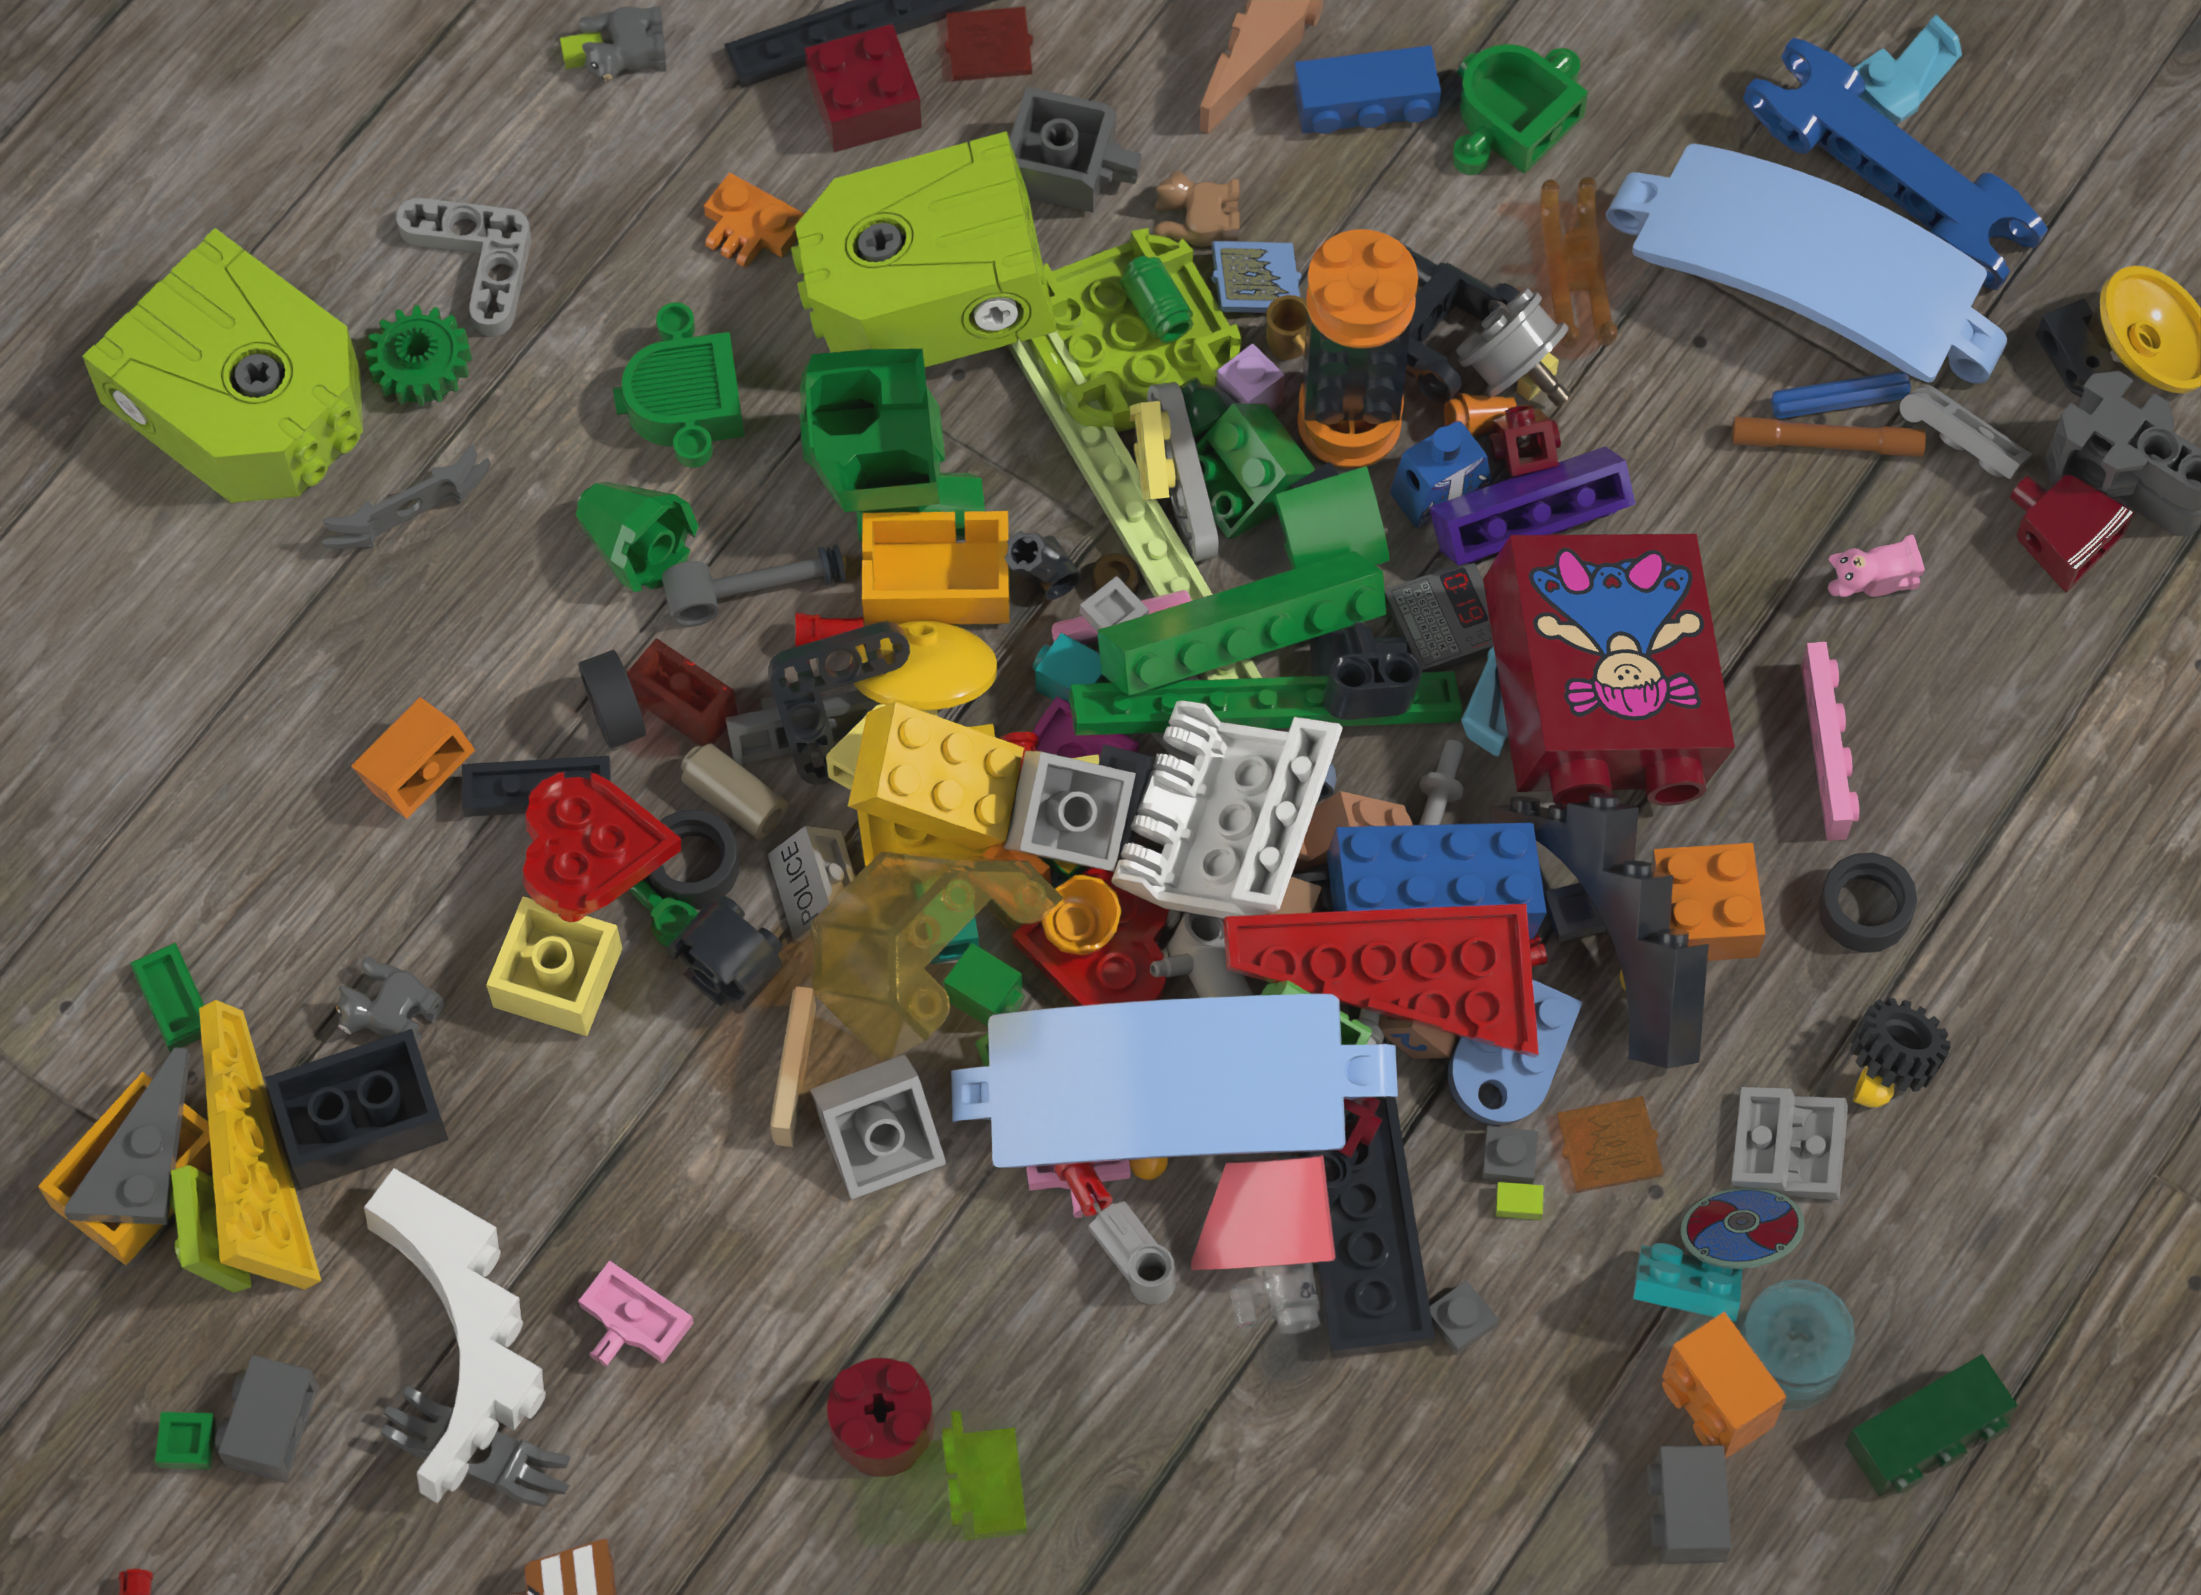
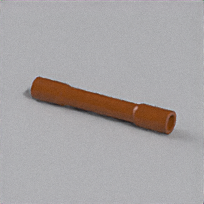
M1734 416L1731 442L1732 445L1762 447L1782 445L1871 451L1882 455L1923 457L1926 431L1920 428L1890 426L1870 428L1781 422L1771 418Z

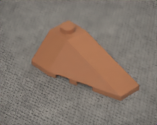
M1247 0L1245 15L1237 12L1232 24L1233 30L1228 44V51L1231 54L1223 52L1220 55L1201 103V132L1209 134L1302 41L1308 26L1315 27L1324 6L1323 0Z

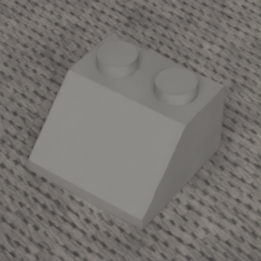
M1025 751L1004 849L1115 872L1136 773L1041 751Z
M905 1054L810 1089L824 1134L851 1200L946 1165L919 1076Z

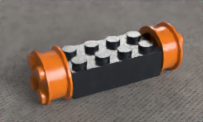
M1349 230L1329 238L1314 253L1308 269L1303 383L1299 393L1297 427L1304 446L1313 456L1326 464L1330 462L1332 466L1339 468H1361L1380 461L1394 448L1401 432V417L1404 408L1403 389L1411 319L1415 310L1418 271L1412 255L1403 244L1385 233L1374 230Z

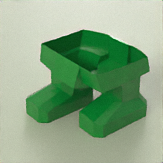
M923 348L865 349L812 354L802 372L800 385L801 414L799 417L803 459L815 469L833 499L844 512L856 511L858 539L862 542L863 513L955 512L956 541L966 540L964 512L985 511L982 478L971 473L940 472V462L945 461L940 406L926 385Z

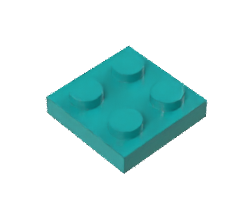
M1657 1243L1653 1247L1641 1245L1633 1299L1717 1317L1725 1312L1731 1321L1736 1322L1741 1303L1742 1269L1710 1265L1697 1259L1695 1256L1683 1254L1680 1248L1669 1244Z

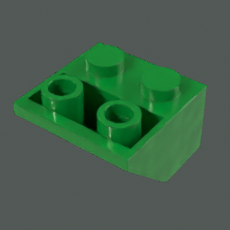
M1233 403L1195 445L1214 521L1228 539H1234L1277 514L1273 495L1290 490V485L1316 470L1267 404Z

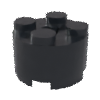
M723 895L717 902L710 901L706 903L667 946V951L671 959L676 960L681 956L683 961L689 966L683 975L701 993L719 1006H722L727 999L735 1003L732 1007L735 1013L740 1014L746 1010L782 969V962L778 953L784 947L779 939L769 930L761 927L757 931L749 922L743 919L745 916L743 909L731 898Z

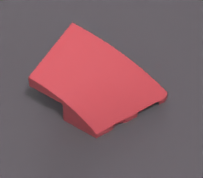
M1323 1155L1278 1160V1157L1231 1161L1225 1164L1191 1260V1270L1278 1266L1333 1261L1335 1259Z

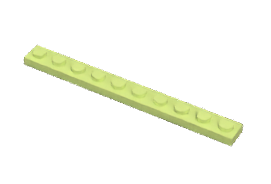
M1058 332L1047 334L1076 384L1080 385L1087 382L1077 364L1071 358ZM1017 339V343L1007 345L1132 560L1136 563L1154 597L1181 590H1186L1192 601L1212 595L1157 499L1143 500L1138 467L1114 427L1102 426L1103 431H1100L1094 426L1085 427L1077 423L1066 411L1067 405L1061 395L1060 399L1058 398L1045 374L1046 368L1040 358L1037 360L1027 340L1020 342ZM1050 353L1051 356L1053 357L1055 363L1057 364V358H1056V356H1055L1054 354ZM1098 400L1089 403V406L1097 410H1103ZM1251 658L1200 673L1203 680L1262 678Z

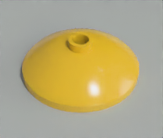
M2129 266L2120 269L2106 281L2100 296L2101 323L2111 348L2134 375L2153 387L2172 393H2189L2201 387L2200 306L2180 284L2155 269L2144 266Z
M911 621L898 624L904 630L910 645V654L905 664L894 671L855 682L854 685L868 698L885 705L898 702L918 710L950 708L976 699L992 686L997 675V659L988 644L966 629L937 621ZM884 638L880 640L881 648L879 649L882 650L883 655L892 653L893 644L890 642V639ZM861 644L858 646L862 663L868 661L864 645Z

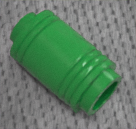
M1140 256L1130 261L1124 268L1120 284L1152 337L1159 339L1162 343H1170L1188 333L1193 326L1191 319L1193 312L1161 259L1158 257L1148 258V256Z

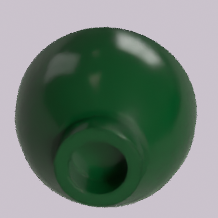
M1197 376L1179 386L1184 398L1193 437L1212 427L1233 403H1236L1223 389L1215 385L1201 384Z

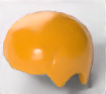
M1075 875L1050 892L1042 909L1041 922L1047 939L1059 950L1086 955L1099 950L1113 937L1119 923L1121 908L1116 892L1102 879Z

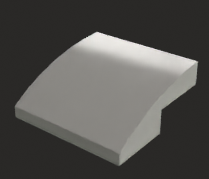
M1741 1087L1732 1184L1746 1188L1768 1189L1788 1196L1839 1200L1848 1114L1846 1099L1794 1096L1792 1089Z

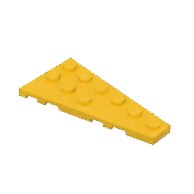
M214 1000L199 1008L220 1263L305 1290L322 1280L243 1010Z

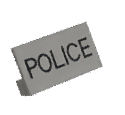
M804 826L767 854L794 941L802 942L826 923L855 927L868 918L841 831Z

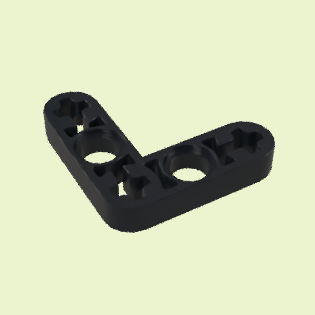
M889 621L877 622L790 648L776 654L770 661L768 676L797 772L801 779L807 783L822 785L832 781L828 777L826 756L836 744L820 693L885 674L902 667L908 660L910 645L904 630L896 623ZM884 638H889L893 644V652L887 655H883L882 650L879 649L881 648L880 640ZM861 644L864 645L868 661L862 663L857 647ZM843 650L852 655L851 664L842 671L830 670L825 665L827 657L834 651ZM816 658V664L820 676L814 677L809 661ZM794 666L798 681L789 683L785 677L784 669ZM800 708H812L818 713L817 720L809 727L800 728L791 723L793 713ZM817 741L823 758V766L814 768L807 742Z

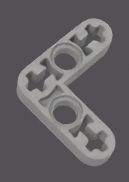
M412 198L400 205L396 212V222L402 239L407 243L415 246L481 254L470 300L472 324L481 335L495 337L506 333L514 322L531 245V230L526 216L520 211L509 208L426 198ZM418 216L425 217L426 221H421L419 227L411 226V223L416 222ZM440 218H442V231L437 230V226H440ZM462 219H469L477 224L475 230L468 235H457L451 231L453 224ZM486 223H490V225H491V229L488 228V237H485V236H486V228H485V224H486ZM509 227H515L517 232H513L509 239L503 238L502 234L507 233ZM499 264L508 265L514 270L512 275L503 281L492 280L488 277L490 269ZM491 295L497 296L499 312H495L492 319H486L484 314L489 313L491 309Z

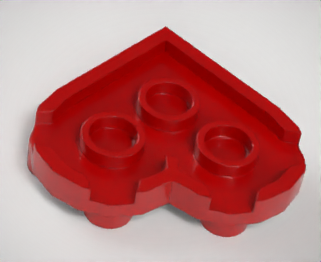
M564 772L557 773L541 781L529 795V805L525 814L526 831L533 842L526 850V860L522 869L523 886L536 904L552 913H558V916L566 922H578L586 914L593 913L609 905L681 851V838L614 783L598 774L591 773V779L583 777L564 779Z
M1091 868L1082 874L1102 879L1116 892L1121 908V915L1115 934L1099 950L1086 955L1059 950L1046 937L1041 922L1042 909L1012 934V943L1076 1006L1157 1001L1162 998L1166 988L1167 977H1154L1150 972V965L1152 962L1160 961L1164 958L1156 942L1164 933L1165 927L1168 924L1169 909L1160 907L1115 886L1111 882L1114 875L1113 871Z

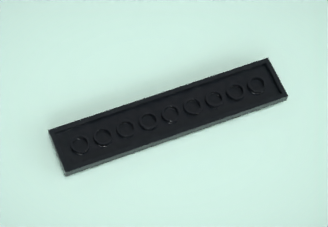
M1328 870L1291 875V877L1321 886L1323 893L1322 912H1334ZM1339 1002L1340 1011L1347 1014L1349 1020H1357L1359 1018L1361 1008ZM1384 1036L1382 1044L1387 1045L1386 1037ZM1374 1097L1381 1101L1374 1115L1383 1120L1369 1146L1359 1142L1351 1157L1345 1155L1352 1168L1351 1179L1330 1208L1335 1259L1333 1261L1317 1262L1331 1357L1434 1345L1435 1336L1396 1097ZM1344 1108V1119L1355 1117L1356 1114Z

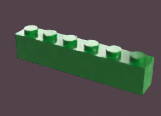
M1351 551L1099 629L1097 632L1101 673L1130 696L1352 626L1354 622H1365L1386 615L1383 571L1357 552Z

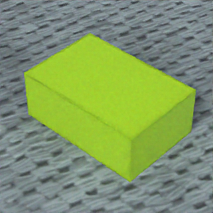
M601 32L560 38L565 68L571 69L584 66L586 54L582 49V44L586 42L603 43Z
M1498 1182L1495 1217L1541 1220L1543 1215L1544 1185Z

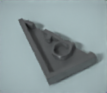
M174 1048L66 1204L64 1214L68 1220L168 1225L170 1192L173 1188L171 1170H174L176 1166L191 1057L187 1048Z

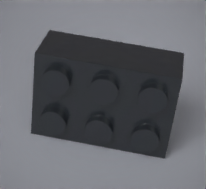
M412 1029L265 1077L289 1158L302 1189L449 1140Z

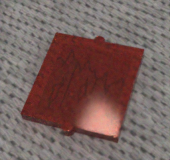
M1025 6L946 13L949 41L945 43V51L950 54L953 81L1033 74L1030 46L1034 42L1033 35L1028 34Z

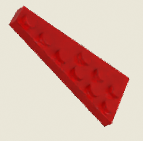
M1526 904L1226 916L1223 919L1226 969L1228 971L1278 984V982L1288 980L1311 994L1334 995L1339 999L1340 1003L1530 1057L1539 1055Z

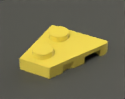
M1160 401L1129 406L1131 409L1129 422L1135 421L1137 443H1134V452L1139 470L1143 500L1169 498V488L1175 487L1176 477L1173 460L1166 459L1164 440L1170 439L1171 436L1168 411H1161Z

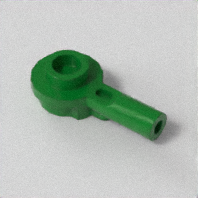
M642 879L628 890L651 913L652 933L657 942L665 948L698 913L688 903L677 901L673 897L664 899L645 879Z

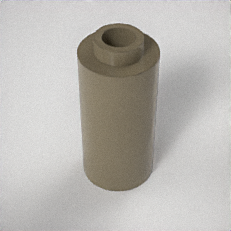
M707 744L702 748L699 746L694 747L688 752L681 763L680 768L683 771L682 783L756 840L766 838L783 819L788 808V801L713 744Z

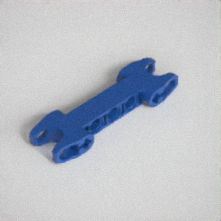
M1793 37L1786 44L1781 59L1785 63L1786 68L1800 82L1801 87L1785 90L1769 81L1756 78L1747 86L1743 100L1772 136L1789 149L1800 154H1807L1817 143L1928 227L1930 233L1963 252L1984 268L1986 267L1988 270H1986L1987 275L1982 285L1983 287L1997 291L2004 284L2010 273L2005 260L1990 245L1989 239L1991 237H2005L2021 246L2035 248L2042 241L2048 230L2039 215L2023 199L2020 193L2004 180L1987 172L1980 174L1972 183L1859 98L1865 91L1866 85L1863 78L1852 66L1833 53L1825 51L1805 40Z

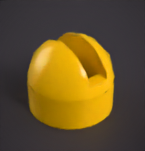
M1865 1066L1856 1084L1853 1102L1870 1108L1887 1104L1894 1095V1083L1892 1082L1889 1088L1881 1085L1883 1078L1878 1075L1874 1079L1866 1075L1869 1067Z

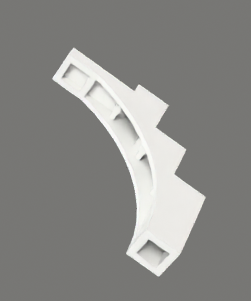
M393 1168L364 1207L367 1228L403 1253L431 1283L444 1304L454 1327L460 1351L459 1385L455 1407L447 1432L417 1471L420 1493L438 1503L447 1489L454 1491L461 1484L469 1468L467 1462L476 1449L480 1448L483 1450L492 1441L499 1426L497 1421L515 1431L524 1417L530 1419L537 1413L544 1401L546 1392L543 1386L542 1369L505 1348L514 1342L523 1325L519 1297L484 1278L493 1270L500 1257L497 1228Z

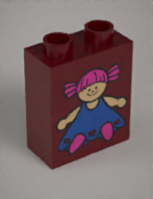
M1697 534L1510 535L1484 576L1483 583L1517 792L1551 791L1553 802L1558 805L1588 801L1590 793L1612 794V790L1646 789L1648 801L1660 806L1685 804L1703 796L1706 792V784L1735 749Z

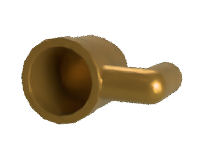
M1284 295L1277 297L1267 308L1266 340L1271 352L1280 359L1293 360L1301 355L1304 357L1307 305L1303 298L1296 295Z

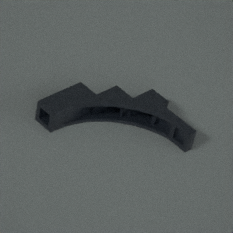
M1590 793L1588 801L1568 803V805L1554 804L1549 805V808L1540 807V799L1525 796L1511 797V804L1490 807L1489 824L1533 823L1536 841L1546 847L1565 864L1580 881L1596 905L1614 943L1623 973L1629 1014L1628 1059L1667 1069L1699 1063L1709 944L1690 940L1689 932L1669 929L1674 875L1653 871V863L1635 860L1639 807L1620 804L1619 796L1609 793Z

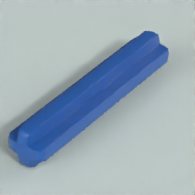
M1904 371L1777 390L1772 393L1771 408L1774 416L1780 419L1901 400L1910 394L1911 384L1908 374Z

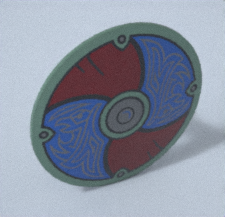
M1746 1187L1719 1191L1703 1198L1689 1209L1681 1224L1683 1244L1693 1256L1710 1265L1730 1269L1759 1267L1781 1259L1798 1245L1805 1231L1803 1213L1790 1198L1772 1190Z

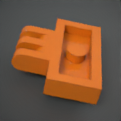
M729 172L704 205L705 216L717 222V225L708 235L705 246L715 251L727 239L721 248L720 254L728 259H732L737 251L743 247L736 258V263L744 268L749 266L762 248L782 258L797 239L795 225L805 213Z

